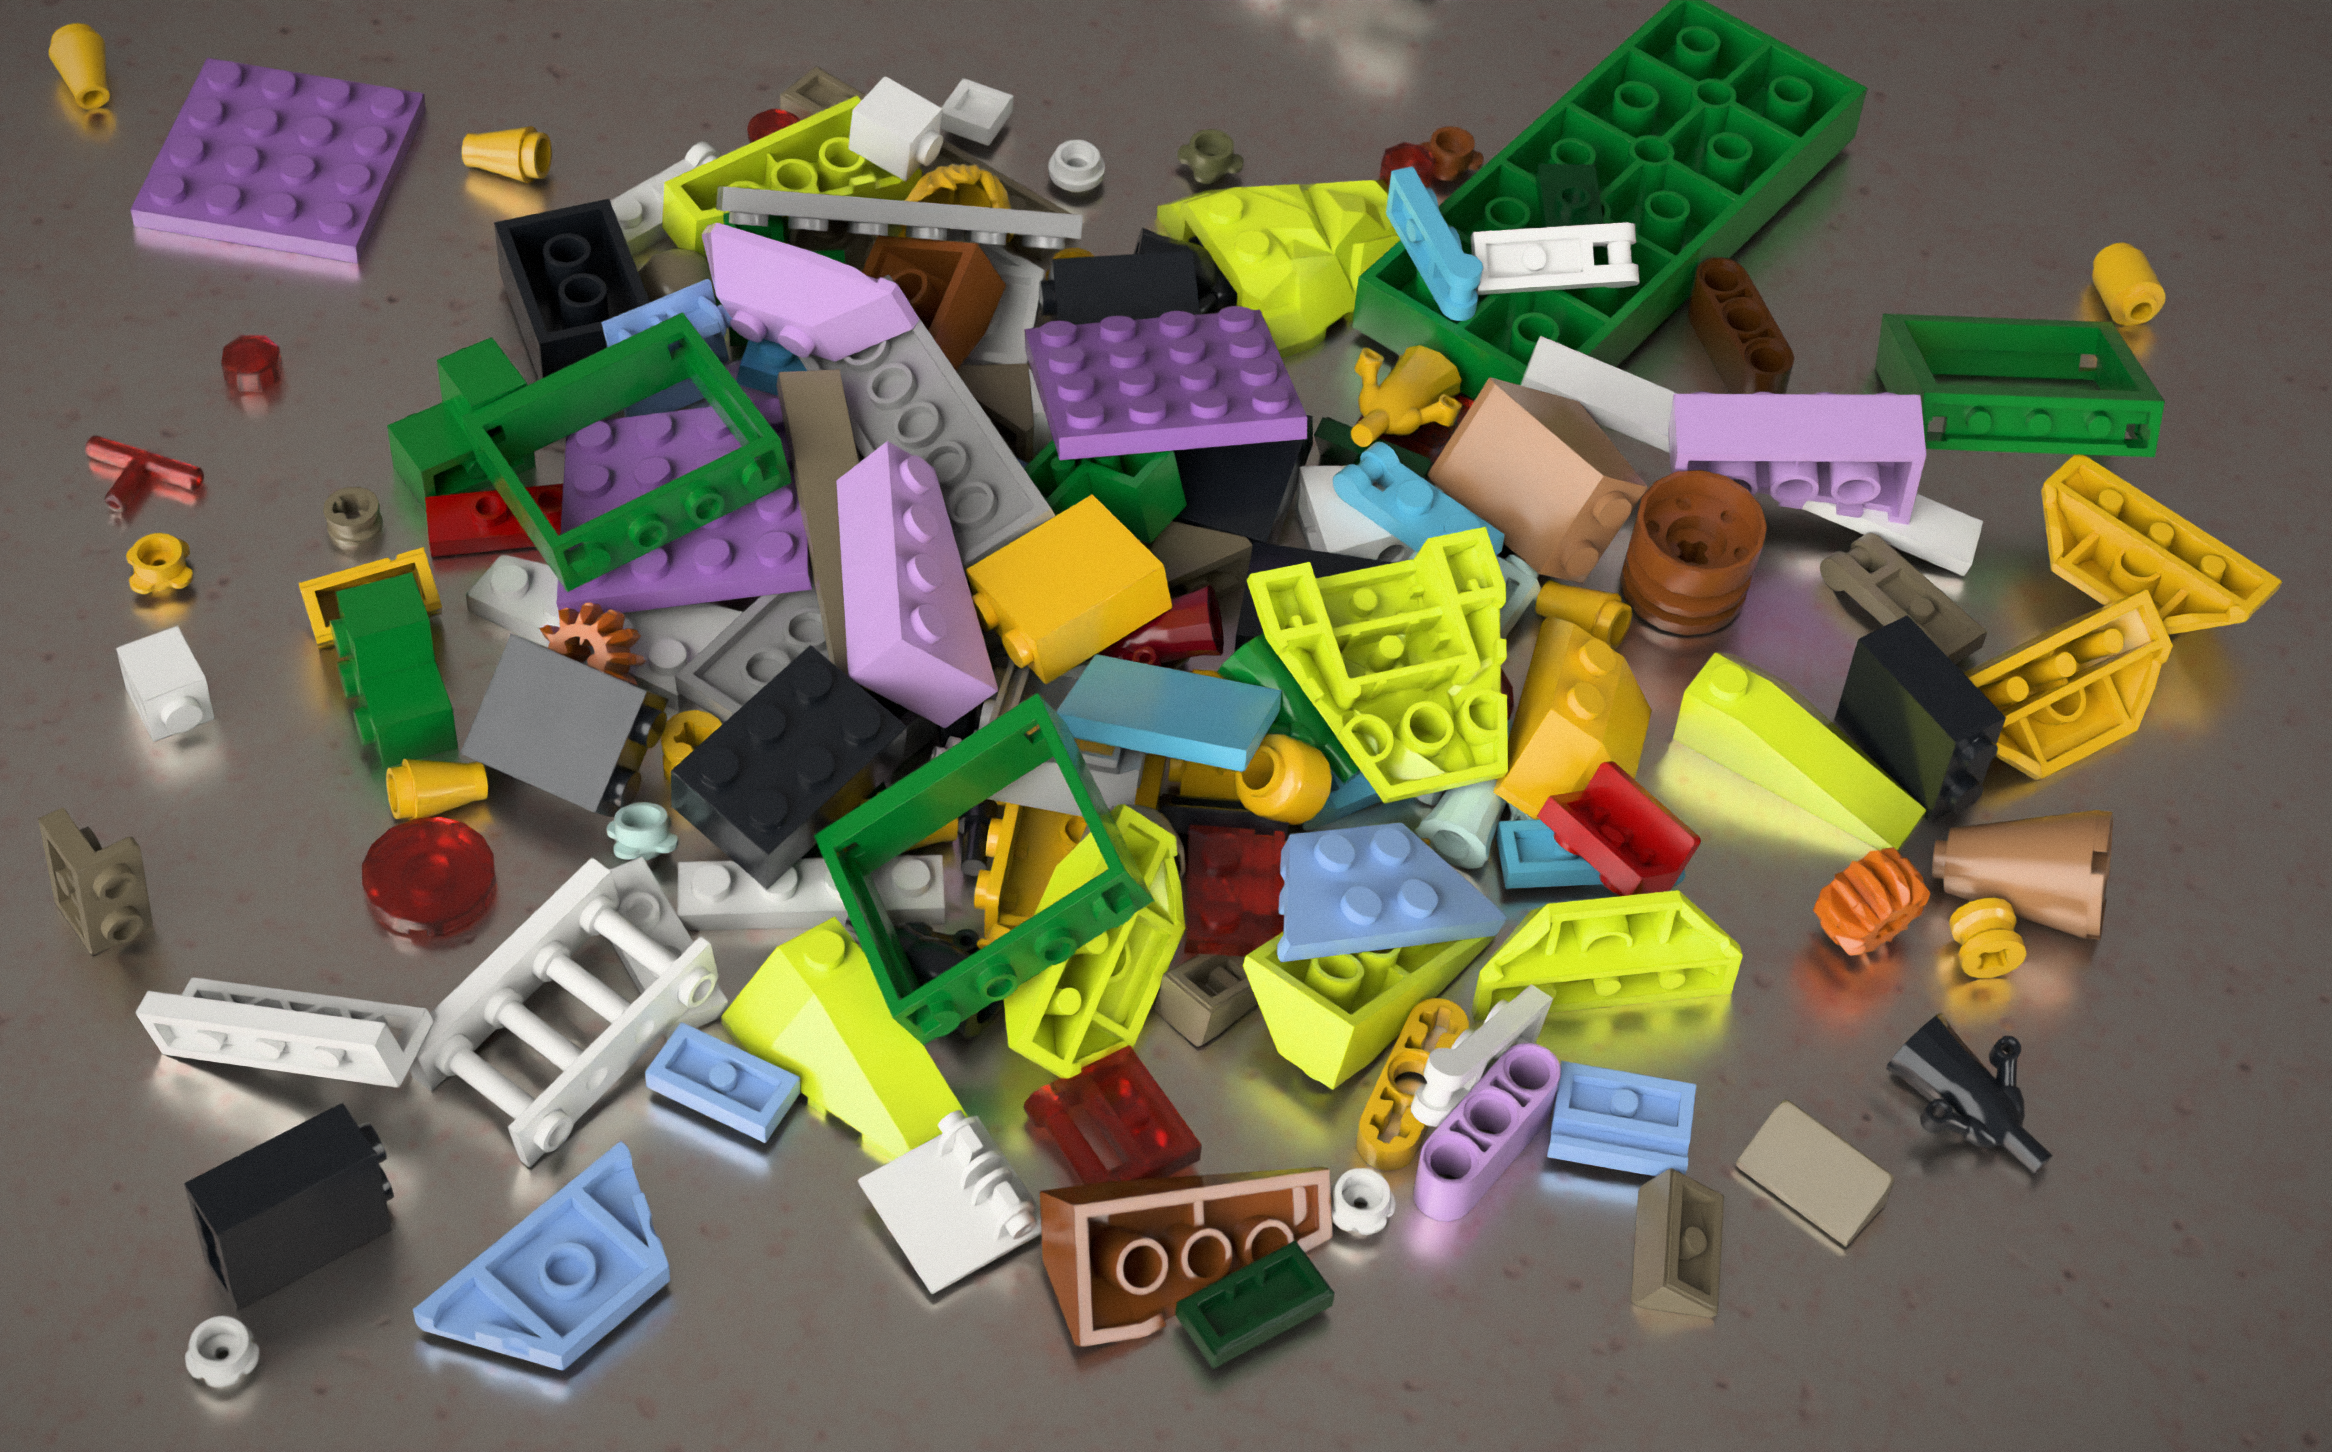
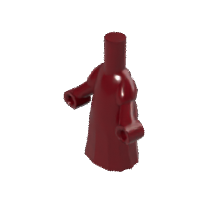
M1209 584L1196 591L1172 598V608L1100 651L1097 655L1161 667L1160 663L1203 655L1221 656L1224 653L1223 626L1219 603L1214 589ZM1092 656L1084 662L1091 661L1094 656Z

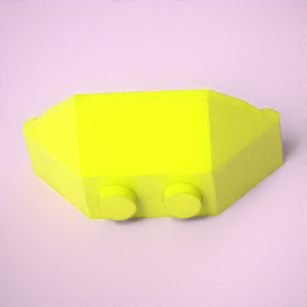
M1126 804L1117 805L1110 813L1154 901L1134 913L1132 918L1125 924L1102 933L1078 948L1069 959L1060 964L1051 965L1018 986L1013 994L1004 999L1009 1048L1063 1079H1069L1082 1073V1070L1101 1064L1134 1048L1161 986L1163 974L1167 972L1186 929L1181 882L1174 856L1178 855L1176 836ZM1091 832L1056 866L1034 915L1109 869Z
M1679 890L1548 903L1531 910L1480 970L1472 1005V1014L1474 1021L1486 1020L1490 1011L1500 1000L1505 999L1511 1002L1531 984L1553 998L1548 1013L1732 994L1743 954L1740 945Z

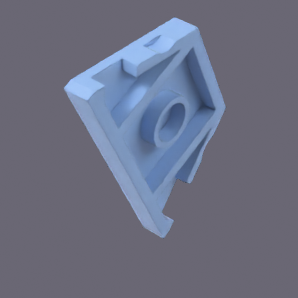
M1402 822L1290 834L1281 850L1280 875L1283 877L1284 886L1279 893L1278 914L1284 915L1283 936L1277 944V956L1280 962L1496 936L1507 920L1504 913Z
M622 1141L617 1143L413 1309L416 1325L426 1332L564 1371L670 1281L669 1264L660 1238L656 1236L644 1192L641 1193L628 1146Z

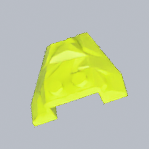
M1383 180L1232 187L1220 190H1207L1157 206V217L1173 239L1188 242L1190 238L1198 237L1238 294L1236 306L1261 311L1281 358L1312 349L1325 340L1326 328L1343 316L1347 321L1351 322L1354 315L1358 277L1400 241L1398 234L1386 215L1389 187Z
M1486 527L1428 538L1415 558L1411 560L1321 578H1315L1310 562L1249 575L1247 583L1266 640L1332 729L1337 739L1384 804L1498 779L1506 775L1508 772L1507 695L1501 693V664L1506 660L1507 652L1506 639H1501L1500 609L1506 603V583Z

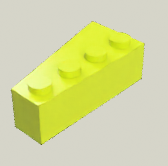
M856 95L665 181L662 228L679 249L694 250L707 258L702 233L707 225H712L713 223L724 224L723 213H729V211L716 210L718 186L904 201L921 179L922 170L919 167L907 181H904L848 149L852 110L862 101ZM783 216L784 243L788 244L789 216Z

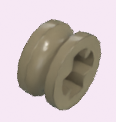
M362 487L339 489L331 494L324 503L323 513L327 521V530L330 537L338 543L347 546L366 544L375 539L382 530L383 519L380 514V504L376 494L369 489ZM359 512L360 517L347 519L346 514Z

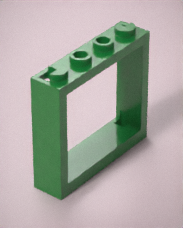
M683 312L461 417L477 462L566 592L792 483L780 437ZM679 341L680 348L669 352L668 345ZM690 378L742 447L558 536L509 464ZM500 426L502 433L490 438L486 431ZM579 543L582 544L581 546H579V547H577V548H574V549H572V550H570V551L568 550L569 548H571V547H573V546H575V545H577V544H579Z
M1883 313L1875 368L1887 392L1897 395H1920L1926 449L2155 457L2165 401L2112 322ZM2081 354L2095 355L2097 358L2096 368L2079 367ZM1932 374L2095 380L2100 390L1937 384ZM1933 417H1944L1942 432H1927L1929 421H1932ZM2126 431L2130 435L2131 439H2124Z
M1038 692L814 835L892 1018L923 1045H926L935 1038L951 1033L962 1021L992 1002L1009 997L1024 982L1051 965L1066 961L1078 948L1107 930L1125 924L1132 918L1134 913L1154 901L1066 722ZM1035 726H1040V729L1028 735L1026 733ZM1054 757L1109 869L920 987L870 873ZM853 842L857 843L856 846L849 850L846 848Z

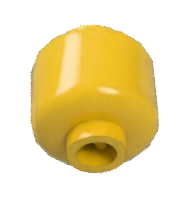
M1267 734L1246 770L1242 772L1236 771L1234 781L1237 796L1246 809L1269 820L1286 822L1289 825H1299L1313 819L1323 809L1330 795L1332 774L1329 762L1319 749L1284 734Z

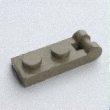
M1867 533L1852 542L1849 552H1835L1820 563L1821 576L1830 588L1839 592L1842 590L1846 591L1884 626L1908 615L1954 664H1957L1983 647L1988 631L1878 535Z

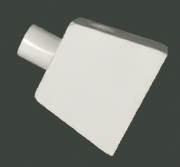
M1346 466L1299 467L1295 510L1308 550L1393 563L1409 559L1414 552L1412 548L1344 502L1335 492L1332 481L1333 477ZM1374 482L1372 484L1382 492L1385 490V488L1377 482Z

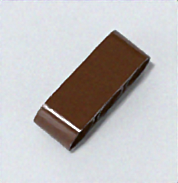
M1716 257L1703 261L1697 269L1687 315L1730 394H1753L1756 392L1786 394L1795 359L1794 354L1747 271L1741 264L1728 258Z

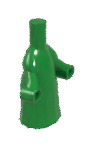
M1264 633L1245 643L1218 669L1217 673L1226 680L1282 690L1280 711L1267 734H1284L1319 749L1329 762L1330 769L1344 785L1361 772L1296 679L1268 643Z

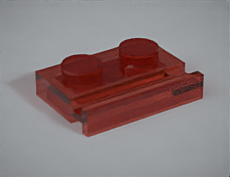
M1189 825L1186 849V929L1184 953L1246 957L1247 954L1283 932L1284 915L1278 913L1279 893L1284 886L1283 877L1280 875L1281 850L1285 844V831H1275L1274 836L1255 835V829Z

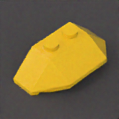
M2074 454L2043 484L2041 492L2051 571L2104 606L2148 589L2168 635L2246 622L2280 588L2282 580L2085 455Z
M2145 589L2060 624L1963 673L2006 717L1996 744L1998 751L1995 756L2032 779L2040 780L2138 730L2155 690L2161 664L2166 663L2173 644L2148 589Z
M1548 616L1541 623L1508 739V772L1504 777L1497 779L1493 793L1534 820H1538L1537 815L1549 796L1585 790L1603 762L1614 761L1635 780L1652 710L1625 657L1611 649L1607 643L1595 638L1574 623Z

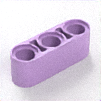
M1523 1043L1511 1047L1498 1059L1426 1140L1420 1152L1413 1188L1414 1201L1417 1208L1424 1215L1436 1221L1450 1222L1461 1219L1471 1211L1548 1122L1552 1114L1561 1077L1559 1061L1549 1049L1531 1043ZM1520 1086H1527V1087H1530V1088H1532V1089H1525V1088H1522V1087H1520ZM1480 1129L1489 1130L1496 1134H1487L1480 1131ZM1439 1174L1451 1175L1457 1179H1445L1439 1176Z

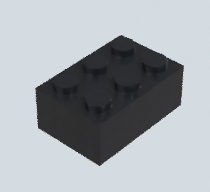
M610 199L494 222L500 275L539 380L608 348L601 322L650 302Z
M810 645L671 770V807L767 890L817 844L814 837L816 833L851 812L903 763L907 726Z

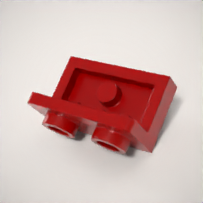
M1614 761L1601 763L1585 790L1549 796L1537 815L1543 823L1554 831L1553 837L1562 848L1574 855L1583 857L1600 873L1599 878L1604 886L1620 896L1670 891L1701 844L1700 837Z

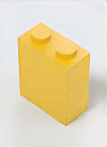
M1093 494L966 569L972 592L971 597L981 629L985 632L993 629L1001 637L1004 648L1011 660L1019 668L1028 666L1045 684L1050 683L1172 608L1164 564Z

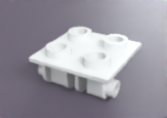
M961 1110L950 1113L939 1122L938 1127L942 1132L941 1135L858 1179L859 1185L932 1295L1041 1234L1039 1206L978 1116L966 1118Z

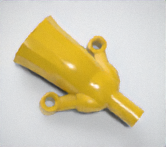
M1421 345L1408 347L1405 353L1399 357L1392 371L1378 385L1377 374L1384 357L1370 348L1365 347L1362 349L1354 370L1362 377V389L1359 394L1358 405L1364 418L1351 429V438L1358 446L1366 447L1382 433L1386 435L1408 436L1419 429L1420 425L1430 422H1437L1444 426H1452L1455 423L1462 404L1455 400L1454 397L1460 393L1462 380L1457 367L1440 352Z

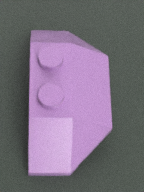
M721 223L707 225L702 233L716 297L732 318L730 321L732 328L750 341L759 343L764 338L781 344L786 350L796 356L807 358L812 354L835 362L912 330L919 321V317L897 283L881 277L876 279L866 276L855 267L815 252Z

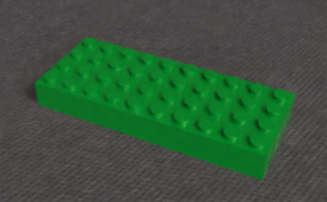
M1670 0L1439 205V212L1448 227L1452 226L1457 230L1461 240L1462 251L1472 255L1471 236L1473 232L1542 228L1535 180L1538 164L1595 165L1603 223L1635 224L1636 243L1631 245L1632 264L1638 265L1639 284L1622 288L1592 287L1478 295L1475 315L1465 321H1456L1442 313L1400 240L1358 277L1352 327L1400 356L1405 353L1408 347L1418 345L1440 352L1457 367L1462 380L1460 391L1474 400L1489 377L1521 385L1532 352L1540 336L1617 367L1692 295L1697 269L1703 261L1716 257L1729 259L1855 138L1868 88L1704 0ZM1607 247L1604 260H1594V266L1609 265Z

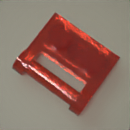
M1130 1045L1081 1068L1082 1073L1069 1079L1060 1078L1041 1087L1027 1098L1023 1106L1025 1113L1034 1126L1046 1129L1084 1185L1109 1181L1166 1178L1201 1159L1202 1144ZM1081 1103L1123 1164L1108 1171L1069 1116L1067 1110Z

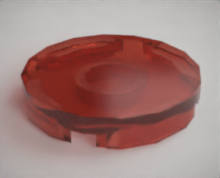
M443 817L417 818L390 828L371 844L362 863L364 898L375 918L394 931L410 934L409 929L416 931L427 930L428 936L445 935L469 925L487 909L493 897L492 889L496 882L494 854L483 835L463 822Z

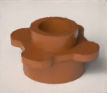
M1454 126L1437 129L1432 134L1430 142L1421 143L1417 152L1419 159L1427 161L1432 165L1436 177L1446 181L1455 180L1466 170H1479L1483 166L1484 161L1482 153L1474 151L1475 140L1468 131Z

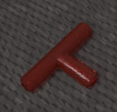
M94 435L90 437L85 446L87 458L124 469L104 497L107 506L117 512L127 510L149 477L192 491L200 488L204 480V473L200 467L101 436Z

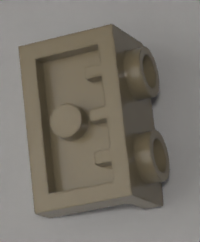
M64 807L38 818L54 903L92 956L115 945L126 944L135 939L141 932L152 927L153 921L141 849L133 837H126L102 849L94 832L89 827L79 830Z

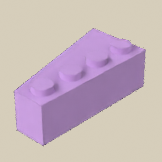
M1705 391L1673 395L1668 428L1671 474L1678 471H1708L1727 476L1745 487L1752 496L1756 493L1769 494L1779 502V506L1802 509L1807 501L1827 502L1836 504V515L1859 518L1864 513L1865 508L1887 512L1889 522L1909 525L1926 459L1920 395H1897L1891 392H1882L1875 395L1834 394L1831 392L1815 394H1774L1771 392L1713 394Z
M887 441L836 480L848 677L854 682L946 729L999 690L935 468L930 466L921 457L911 455Z

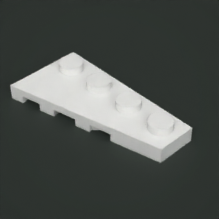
M502 554L467 592L468 611L526 639L548 647L550 642L544 638L539 628L545 625H553L560 628L556 604L558 578L549 565ZM699 603L623 613L625 616L623 629H635L641 635L637 643L630 648V653L642 655L647 661L639 667L630 666L628 673L634 677L639 687L669 699L666 706L679 711L688 698L677 692L675 675L743 612L709 603ZM589 646L592 655L595 653L594 648Z

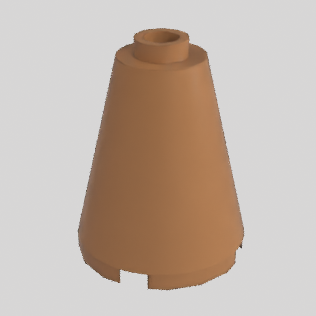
M2092 810L1950 828L1947 841H1935L1932 878L1944 879L1945 893L1969 901L1994 897L2004 899L2012 904L2014 914L2017 917L2086 940H2101L2107 899H2105L2107 878H2109L2113 812Z

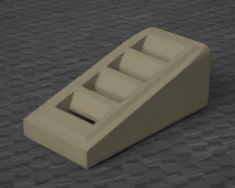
M1253 923L1164 973L1155 1002L1156 1013L1197 1047L1212 1040L1258 1004L1243 968L1245 959L1242 956L1251 953L1272 938ZM1206 984H1207L1210 988H1212L1217 994H1215L1211 989H1209V988L1206 986Z

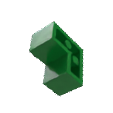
M492 337L437 359L442 403L418 413L410 414L399 421L387 425L393 467L425 511V497L478 492L493 485L475 458L461 417L527 386V382ZM500 426L486 431L490 438L502 433ZM534 452L509 464L516 475L536 467Z
M1052 439L1024 468L1056 516L1093 494L1137 539L1150 544L1187 506L1174 451L1059 460Z
M413 573L336 591L340 618L329 620L330 629L339 658L347 656V660L337 662V669L346 699L358 697L361 707L353 709V715L363 747L371 744L375 745L382 768L401 764L403 759H420L458 749L453 707L435 661L430 620Z

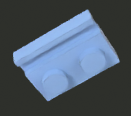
M1561 1061V1077L1554 1102L1547 1157L1656 1177L1670 1168L1684 1175L1686 1174L1696 1084Z

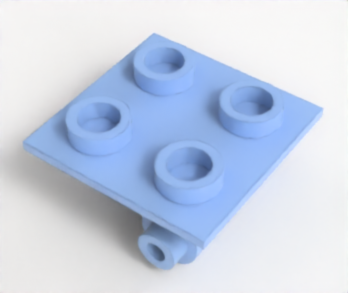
M705 279L603 321L601 324L607 347H610L683 312L723 363L730 361L724 336L726 335V328L731 327L730 321L732 318L722 304L716 305L711 280ZM679 341L668 345L669 352L680 348ZM687 378L625 408L624 413L625 417L672 412L705 397L692 380Z

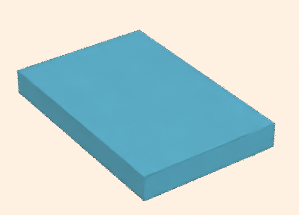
M1096 654L1056 713L1066 722L1073 738L1242 772L1246 770L1280 711L1282 690Z

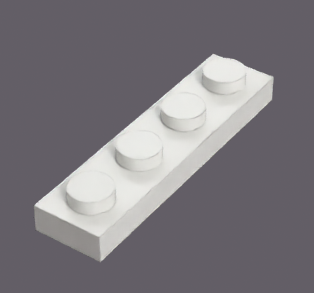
M942 855L896 856L870 873L893 925L904 922L945 924ZM824 858L799 859L767 890L734 861L678 862V917L687 931L815 927L834 916L842 926H845L848 914Z

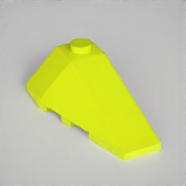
M835 916L777 946L721 1016L722 1025L741 1050L799 1076L801 1093L807 1096L809 1106L824 1116L831 1112L861 1132L863 1142L892 1161L941 1135L942 1132L938 1124L950 1113L961 1110L965 1117L968 1118L924 1045L892 1018L865 953Z
M1282 932L1247 954L1243 968L1278 1053L1301 1068L1309 1077L1320 1081L1333 1090L1369 1065L1401 1033L1414 1006L1423 1000L1436 998L1496 936L1280 962L1277 956V944L1283 936Z

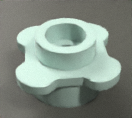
M638 802L626 805L617 811L614 820L607 825V835L616 841V844L613 846L614 855L621 859L634 860L643 857L644 860L656 858L661 853L672 852L679 845L678 836L669 831L671 827L670 816L658 804Z

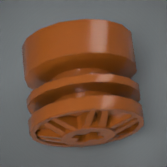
M1678 471L1655 481L1641 498L1620 576L1625 599L1638 616L1660 630L1684 636L1709 634L1729 625L1743 609L1752 575L1763 548L1767 525L1760 504L1745 487L1727 476L1708 471Z

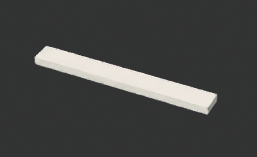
M1539 337L1523 376L1521 386L1577 400L1596 423L1669 453V421L1673 395L1678 393L1545 337ZM1916 494L1909 525L1889 522L1888 513L1884 511L1864 508L1862 516L1855 518L1836 515V504L1807 501L1802 509L1863 535L1874 533L1894 548L1961 576L1966 574L1973 563L1983 521L1919 494Z

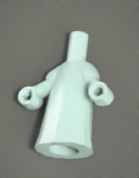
M1507 720L1508 739L1514 720ZM1497 779L1448 789L1443 797L1442 793L1444 791L1416 797L1423 803L1436 805L1433 811L1421 821L1420 826L1415 829L1417 836L1420 839H1430L1432 850L1448 864L1467 869L1483 867L1484 862L1488 860L1491 842L1506 803H1508L1511 812L1509 821L1534 819L1493 793Z

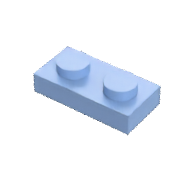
M683 1022L679 1024L645 1071L647 1088L764 1143L770 1138L801 1093L799 1076Z

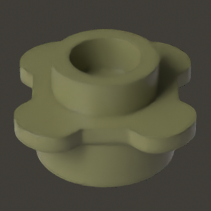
M1205 129L1195 133L1191 137L1189 145L1181 146L1177 154L1178 161L1187 164L1193 170L1194 179L1204 184L1213 183L1221 179L1226 173H1239L1243 169L1244 164L1242 156L1233 154L1234 142L1232 138L1225 132L1215 129Z

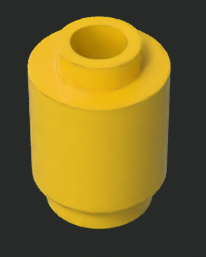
M2128 243L2109 245L2097 254L2093 262L2092 280L2111 318L2116 323L2124 326L2138 325L2152 319L2164 305L2165 292L2146 255Z

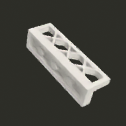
M191 977L182 995L147 991L135 1012L164 1055L396 1088L401 1086L434 1022L427 1008ZM390 1027L403 1029L397 1041L390 1031Z

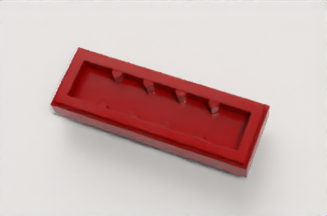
M563 483L525 487L559 536L561 533ZM497 490L425 497L431 557L536 547Z

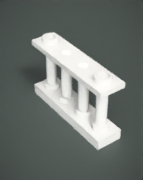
M593 857L430 1013L434 1022L409 1068L412 1077L431 1092L448 1076L457 1074L513 1117L515 1120L508 1126V1130L520 1161L529 1168L545 1152H552L559 1148L571 1133L573 1124L689 1008L693 1009L700 1006L709 997L716 981L719 979L711 943L700 936L678 957L620 915L617 911L621 902L612 871ZM603 935L659 977L631 1004L570 959L591 936ZM554 980L611 1023L585 1051L522 1005L544 982ZM506 1027L564 1071L537 1099H534L474 1053V1050L496 1029Z

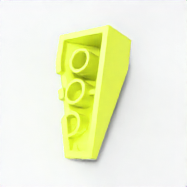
M1715 652L1684 691L1673 735V740L1878 850L1894 847L1900 852L1923 820L1926 809L1786 680L1736 654Z

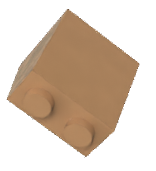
M1489 377L1427 474L1432 482L1448 496L1505 534L1503 543L1537 573L1582 584L1648 488L1579 401Z

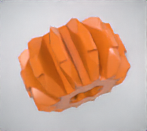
M585 603L582 605L580 612L567 607L558 610L560 628L553 625H545L539 628L544 638L550 642L548 648L583 663L587 661V664L638 686L634 677L628 672L630 666L639 667L647 662L642 655L630 653V648L637 643L641 635L635 629H623L625 616L620 611L610 609L604 613L601 605ZM589 646L594 648L595 653L592 655Z
M1894 847L1885 848L1880 851H1870L1857 862L1852 860L1848 868L1835 874V879L1821 889L1813 911L1821 921L1820 926L1836 945H1840L1849 956L1859 955L1863 952H1873L1886 941L1891 942L1895 935L1908 929V924L1922 914L1924 905L1927 904L1931 893L1923 883L1924 878L1908 858L1903 857Z

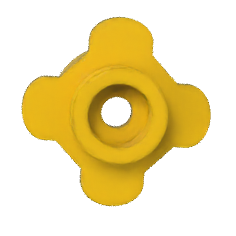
M153 533L140 538L126 554L128 563L134 569V574L129 579L131 589L140 594H147L152 590L162 591L172 587L181 589L188 586L193 580V572L186 566V558L190 554L188 543L166 533Z

